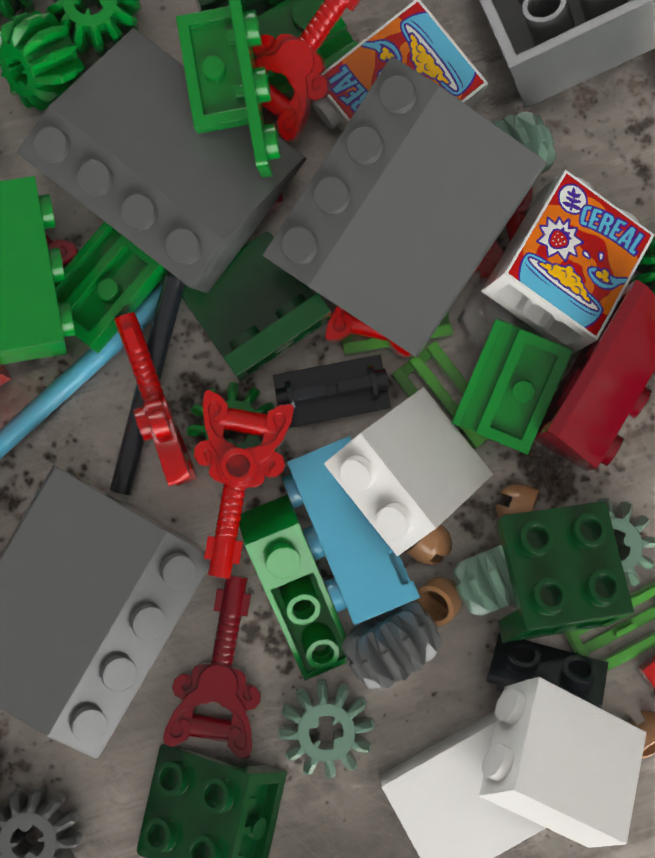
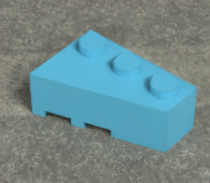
M348 436L288 461L287 464L292 474L282 477V481L294 509L302 505L306 507L313 525L303 529L315 560L326 556L334 577L324 582L336 611L340 612L348 609L353 624L356 625L416 600L420 596L414 582L409 579L400 555L396 556L324 465L327 460L351 441V437Z

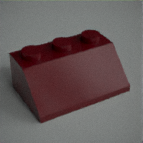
M635 280L626 287L598 340L580 350L554 394L534 441L585 471L597 469L600 463L605 466L611 463L623 443L624 438L618 435V432L626 418L630 416L635 419L651 396L652 390L645 386L655 371V294L647 285Z

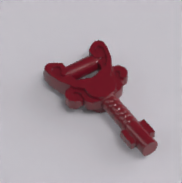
M231 575V579L225 578L224 589L217 588L213 611L219 612L220 615L211 662L200 663L194 667L192 674L182 673L174 679L172 685L174 695L182 699V702L174 710L165 728L163 741L167 746L179 745L191 736L227 742L229 749L240 759H248L251 756L253 733L248 710H253L260 704L261 691L257 685L246 683V673L242 669L233 666L241 616H248L251 594L246 593L248 581L246 577ZM217 702L232 712V720L194 714V710L197 705Z

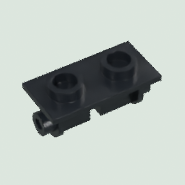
M381 354L272 375L278 406L286 404L294 406L292 422L289 428L391 408L388 394L389 383L386 369L383 368Z
M498 633L486 682L497 685L496 691L501 692L504 690V686L540 677L602 708L609 662L527 640L502 643L501 634Z

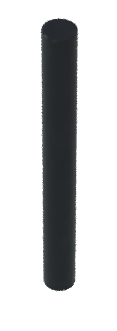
M164 275L147 341L148 351L150 352L159 380L162 377L185 283L181 280ZM137 384L109 489L124 495H131L145 443L134 415V409L143 407V400Z

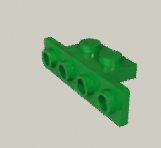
M228 0L229 6L176 16L195 131L197 134L249 125L256 167L262 178L272 177L271 160L281 158L275 123L265 124L262 103L271 102V92L265 66L255 67L252 47L262 45L256 10L246 11L244 0Z

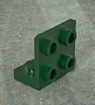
M264 232L242 247L209 293L192 289L186 285L182 295V299L240 383L326 325L331 318V310L319 293L313 295L307 285L262 256L274 238L270 232Z
M594 502L508 514L498 519L497 525L515 598L514 605L516 610L498 620L502 643L605 627L634 614L606 503Z
M162 744L159 747L138 840V855L145 858H269L287 771L271 765L235 767L179 746L170 747Z

